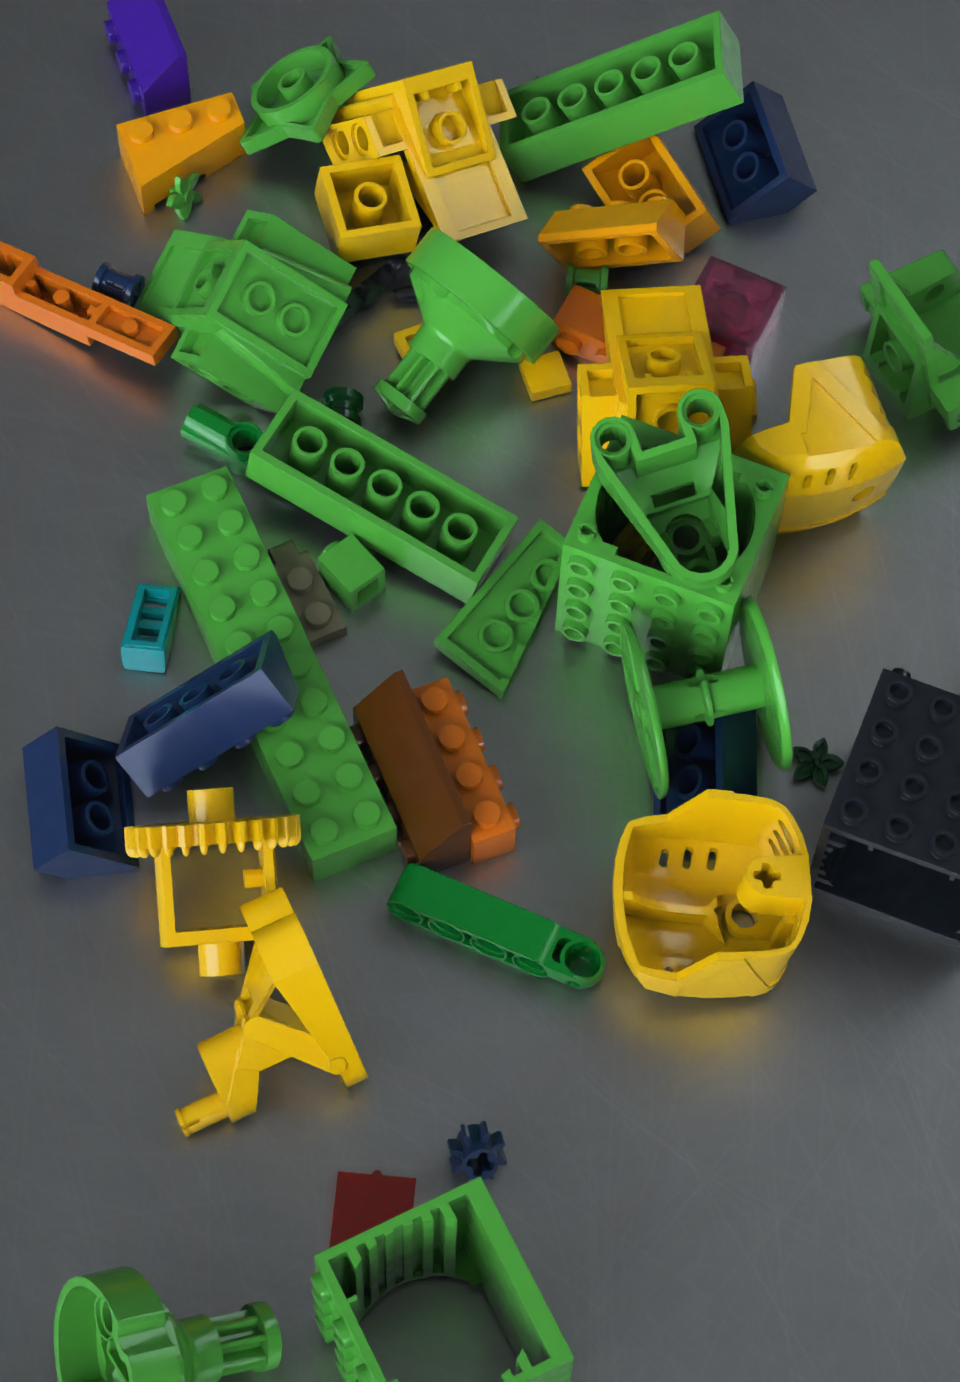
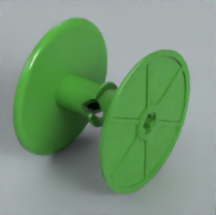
M752 596L743 599L739 616L745 666L704 674L702 669H698L695 672V677L652 686L647 664L633 628L628 624H620V650L631 712L646 770L653 790L659 800L664 799L669 792L668 762L662 731L665 729L705 721L708 726L714 725L715 718L756 709L759 727L771 759L780 770H791L793 761L792 737L781 674L766 622L756 600Z

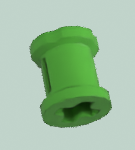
M567 263L565 299L574 284L597 294H600V290H607L609 266L602 265L601 269L575 268L574 263Z

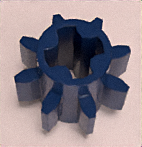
M482 1121L480 1124L460 1125L461 1130L457 1138L448 1139L447 1141L449 1152L452 1155L449 1161L453 1173L464 1170L468 1182L481 1176L482 1180L487 1178L490 1180L494 1179V1173L497 1171L498 1165H507V1158L503 1149L506 1144L502 1132L496 1131L491 1134L486 1121Z

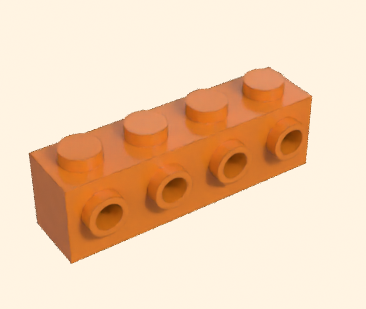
M447 677L412 689L472 822L470 860L473 866L514 851L516 829L521 827L520 819L514 805L511 802L505 804L500 793V790H503V783L494 764L487 765L482 754L486 752L485 743L477 727L470 728L465 717L469 714L462 692L460 690L453 691Z

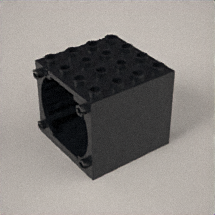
M883 668L821 829L810 866L812 895L960 950V696L912 679L911 674L905 669L894 668L890 671Z

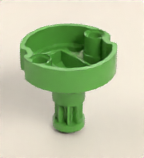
M431 227L405 260L412 269L409 276L422 315L423 324L408 343L411 349L386 380L380 378L373 389L379 395L386 409L393 415L420 425L427 416L424 410L447 380L450 378L454 381L471 360L522 363L526 360L534 364L560 332L558 330L559 327L532 300L492 267L442 231Z
M127 1266L75 1276L69 1279L60 1292L54 1319V1354L58 1382H218L222 1376L253 1370L262 1373L278 1367L282 1357L280 1328L272 1309L267 1303L262 1301L248 1303L241 1307L240 1311L210 1318L199 1314L176 1319L157 1296L144 1276Z

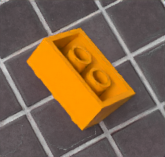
M658 134L603 153L582 168V171L605 206L616 200L639 203L647 202L649 198L656 196L673 199L686 215L684 254L689 253L721 230L714 216Z
M662 196L651 197L647 202L639 203L616 200L610 202L608 206L600 207L578 204L571 206L570 210L555 211L538 234V243L566 271L567 263H574L575 268L601 269L602 265L609 266V268L681 262L684 261L686 215L673 199Z

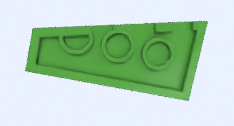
M542 519L534 525L436 637L433 643L435 648L500 699H502L560 577L562 544L565 537Z

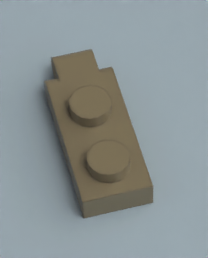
M293 540L269 548L267 550L268 555L312 648L314 649L347 635V625L309 552L305 550L299 553Z

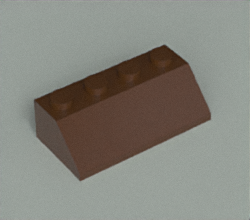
M404 671L394 672L353 707L354 725L349 727L360 750L365 752L369 761L367 765L378 788L381 789L386 800V806L401 834L402 839L398 840V846L405 864H418L439 872L470 860L472 822Z

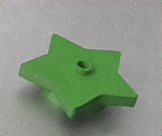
M327 36L318 45L304 47L286 55L272 65L258 82L251 85V105L256 113L241 137L240 145L248 155H251L288 138L320 143L324 139L339 106L372 80L377 73L369 61L342 59L340 49L331 36Z

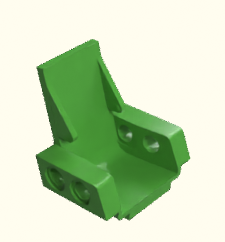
M247 210L232 239L174 229L133 308L176 326L178 334L182 336L171 355L172 359L248 405L277 414L293 389L295 388L300 391L305 379L311 378L348 306L345 302L352 290V287L348 284L357 268L274 214Z
M938 250L889 273L878 258L868 262L871 281L860 285L859 291L863 308L873 318L863 360L906 421L936 407L950 431L960 427L959 270L944 250Z

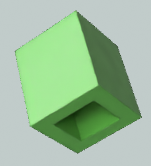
M350 534L342 541L330 543L318 557L319 574L326 587L351 614L385 590V568L353 534Z

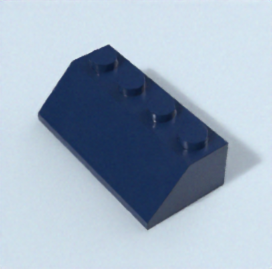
M273 630L268 631L129 716L115 759L147 798L160 790L163 792L173 790L184 780L185 775L197 768L200 771L208 769L218 761L221 754L232 747L236 749L245 747L256 737L257 732L270 724L272 727L280 726L293 715L298 688L277 635Z

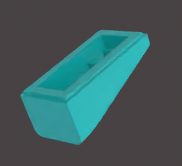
M138 583L120 646L122 664L125 669L164 673L166 671L180 604L181 587ZM145 603L162 604L167 606L166 608L145 606ZM142 619L160 620V621H162V622L142 620ZM139 635L157 636L158 638H156V637L139 636Z

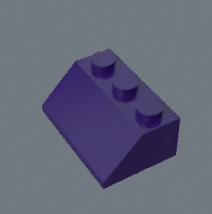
M109 0L107 2L109 20L103 21V26L109 44L116 43L119 49L115 51L121 74L128 73L131 79L127 81L133 103L141 104L145 116L190 104L191 93L187 55L164 0Z

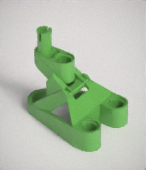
M702 388L693 389L685 393L679 400L677 407V428L680 439L644 451L641 450L635 430L623 418L607 417L597 422L592 428L590 443L592 461L599 481L659 558L666 573L671 574L674 579L684 586L695 589L713 588L726 581L735 570L739 543L730 426L718 396L712 391ZM702 412L709 415L711 419L705 424H696L690 421L689 417L694 413ZM611 440L620 441L625 445L618 452H608L602 448L606 442ZM721 462L725 507L712 489ZM694 484L696 495L654 508L653 497ZM682 515L694 516V517H696L697 519H699V521H700V522H698L696 519L689 518V517L679 518V519L673 521V522L671 523V525L668 527L669 523H670L673 519H675V518L678 517V516H682ZM682 537H689L694 539L697 545L691 550H681L674 543ZM722 540L728 555L722 565L718 567L714 547L720 546Z

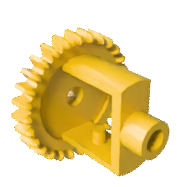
M233 787L187 790L189 820L124 827L126 853L132 858H146L150 853L154 858L160 947L170 948L198 945L200 976H226L246 973L244 941L254 940L247 924L175 930L170 857L173 856L176 847H181L183 855L188 856L192 846H200L201 853L206 855L209 845H219L220 852L224 854L228 843H236L238 850L243 852L245 843L252 842L254 848L258 851L259 868L243 870L244 888L261 887L262 896L278 888L275 858L277 843L280 847L284 848L287 845H297L301 841L300 814L235 817Z

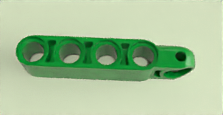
M412 863L406 864L386 903L387 909L403 921L536 977H549L578 989L591 988L603 977L606 963L604 953L600 946L592 939L564 928L550 919L424 866Z

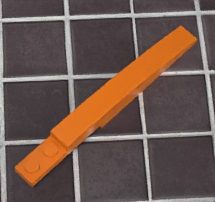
M0 241L1 305L88 346H91L97 340L153 366H157L179 337L175 325L39 267L36 256Z

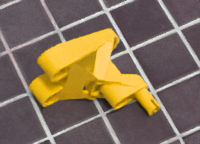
M282 886L239 906L254 939V946L241 994L234 1003L236 1013L234 1026L196 1043L217 1091L181 1108L174 1109L186 1138L227 1117L234 1123L255 1113L258 1098L259 1072L290 1057H294L331 1074H340L347 1088L369 1078L312 948ZM275 987H277L288 1004L269 998Z

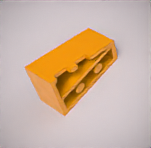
M232 92L116 124L120 155L144 216L155 210L154 205L170 195V188L175 187V176L184 178L186 181L193 172L200 174L199 177L204 174L207 178L246 153L239 143L245 132V122Z

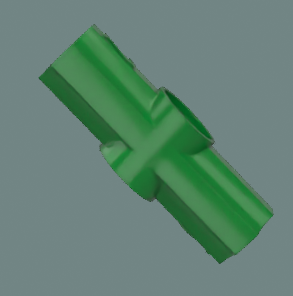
M202 403L192 407L181 428V437L226 461L229 469L239 475H246L251 450L240 451L237 448L250 447L253 449L263 434L257 425L250 422L237 423Z

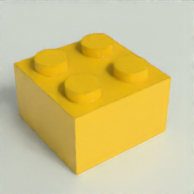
M400 155L319 168L314 195L331 252L347 262L408 253L416 248L422 225Z

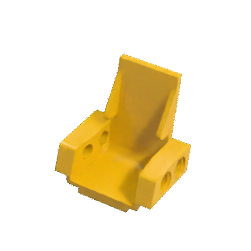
M472 61L357 91L346 100L347 105L338 108L333 118V124H330L322 140L333 165L373 159L403 150L407 159L406 162H403L412 195L434 228L442 231L455 241L528 219L491 128V124L515 118L517 115L502 78L478 84Z
M701 285L600 290L607 363L577 364V454L581 487H589L596 472L592 461L590 435L592 428L597 422L607 417L615 416L620 418L621 415L679 435L677 428L678 403L685 393L693 389L702 388L710 390L722 402L729 421L731 453H733L739 445L752 435L754 384L748 355L713 356ZM702 412L694 413L689 417V420L696 424H705L711 419L709 415ZM609 441L602 446L603 449L606 450Z

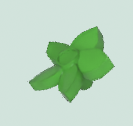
M193 172L186 181L184 178L175 176V187H171L169 190L170 195L168 196L166 206L174 208L176 215L181 220H187L192 210V204L203 201L202 195L193 190L199 179V173Z

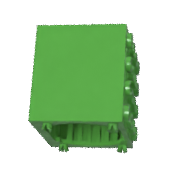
M624 415L620 417L629 422L635 430L642 451L680 439L679 435ZM611 440L606 451L618 452L625 445L620 441ZM732 454L739 543L735 570L726 581L713 588L695 589L684 586L670 574L617 555L618 547L614 546L613 543L624 529V526L631 522L600 483L595 472L562 544L555 630L561 632L572 641H586L602 647L604 651L613 656L621 657L619 628L620 624H628L633 628L640 643L647 667L657 672L667 671L684 677V679L695 677V672L698 669H702L704 674L726 670L740 638L739 616L742 601L748 596H752L756 600L771 564L790 475ZM721 462L712 489L725 507ZM694 484L653 497L654 508L696 495ZM682 515V516H678V517H676L675 519H673V520L669 523L668 527L671 525V523H672L673 521H675V520H677V519H679V518L689 517V518L696 519L698 522H700V521H699V519H697V518L694 517V516ZM682 537L674 544L691 550L696 547L697 542L692 538ZM721 540L720 546L714 547L716 559L724 562L728 552Z
M481 1176L314 1255L316 1273L310 1275L314 1287L311 1290L315 1299L313 1306L317 1314L314 1318L326 1344L335 1341L337 1345L334 1348L338 1358L335 1362L344 1382H387L360 1327V1321L368 1309L390 1290L403 1283L430 1276H449L454 1279H462L468 1281L472 1290L479 1286L482 1287L517 1356L514 1376L509 1368L501 1375V1382H570L574 1356ZM396 1378V1379H394V1380H392V1381H390V1382H399V1381H398V1379Z

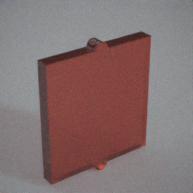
M375 1170L372 1174L338 1171L329 1248L414 1208L416 1178L382 1175L379 1170Z

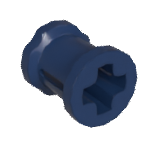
M104 262L96 272L92 290L134 307L145 286V277L140 274L128 275L114 269L112 263ZM114 283L117 284V285L122 286L123 289H121V288H119V287H116V286L114 285Z

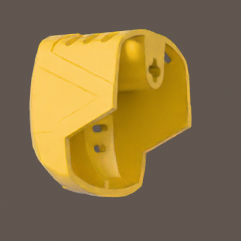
M855 355L795 365L792 375L788 422L751 435L732 453L733 455L790 475L777 534L816 529L838 522L865 509L886 495V491L893 484L906 460L895 429L886 418L881 401L878 399V394L871 381L865 362L860 356Z
M707 789L668 814L645 816L627 823L619 841L614 861L612 899L617 944L621 948L623 957L633 975L645 989L674 997H753L765 994L775 988L785 972L790 957L803 938L809 922L812 905L808 850L799 826L793 815L784 805L766 797L738 794L728 790ZM685 851H690L691 853L688 869L682 866ZM710 852H714L716 855L713 870L707 869ZM661 853L667 856L665 867H661L659 864ZM736 911L749 913L754 919V926L750 928L738 926L732 919V913Z

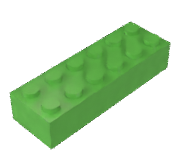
M718 10L507 90L517 117L500 122V150L503 158L522 182H526L744 103L740 41Z
M295 388L251 450L245 475L346 535L353 534L360 543L464 603L471 599L485 581L510 541L519 519L518 516Z

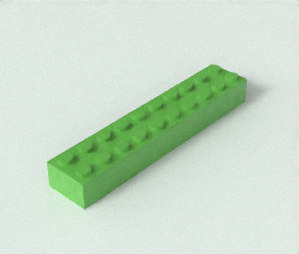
M228 467L219 468L146 495L151 525L179 587H181V591L214 664L270 630H273L278 637L298 688L294 713L280 726L272 727L270 724L257 732L256 737L250 743L282 814H300L302 836L297 847L313 883L396 851L397 827Z

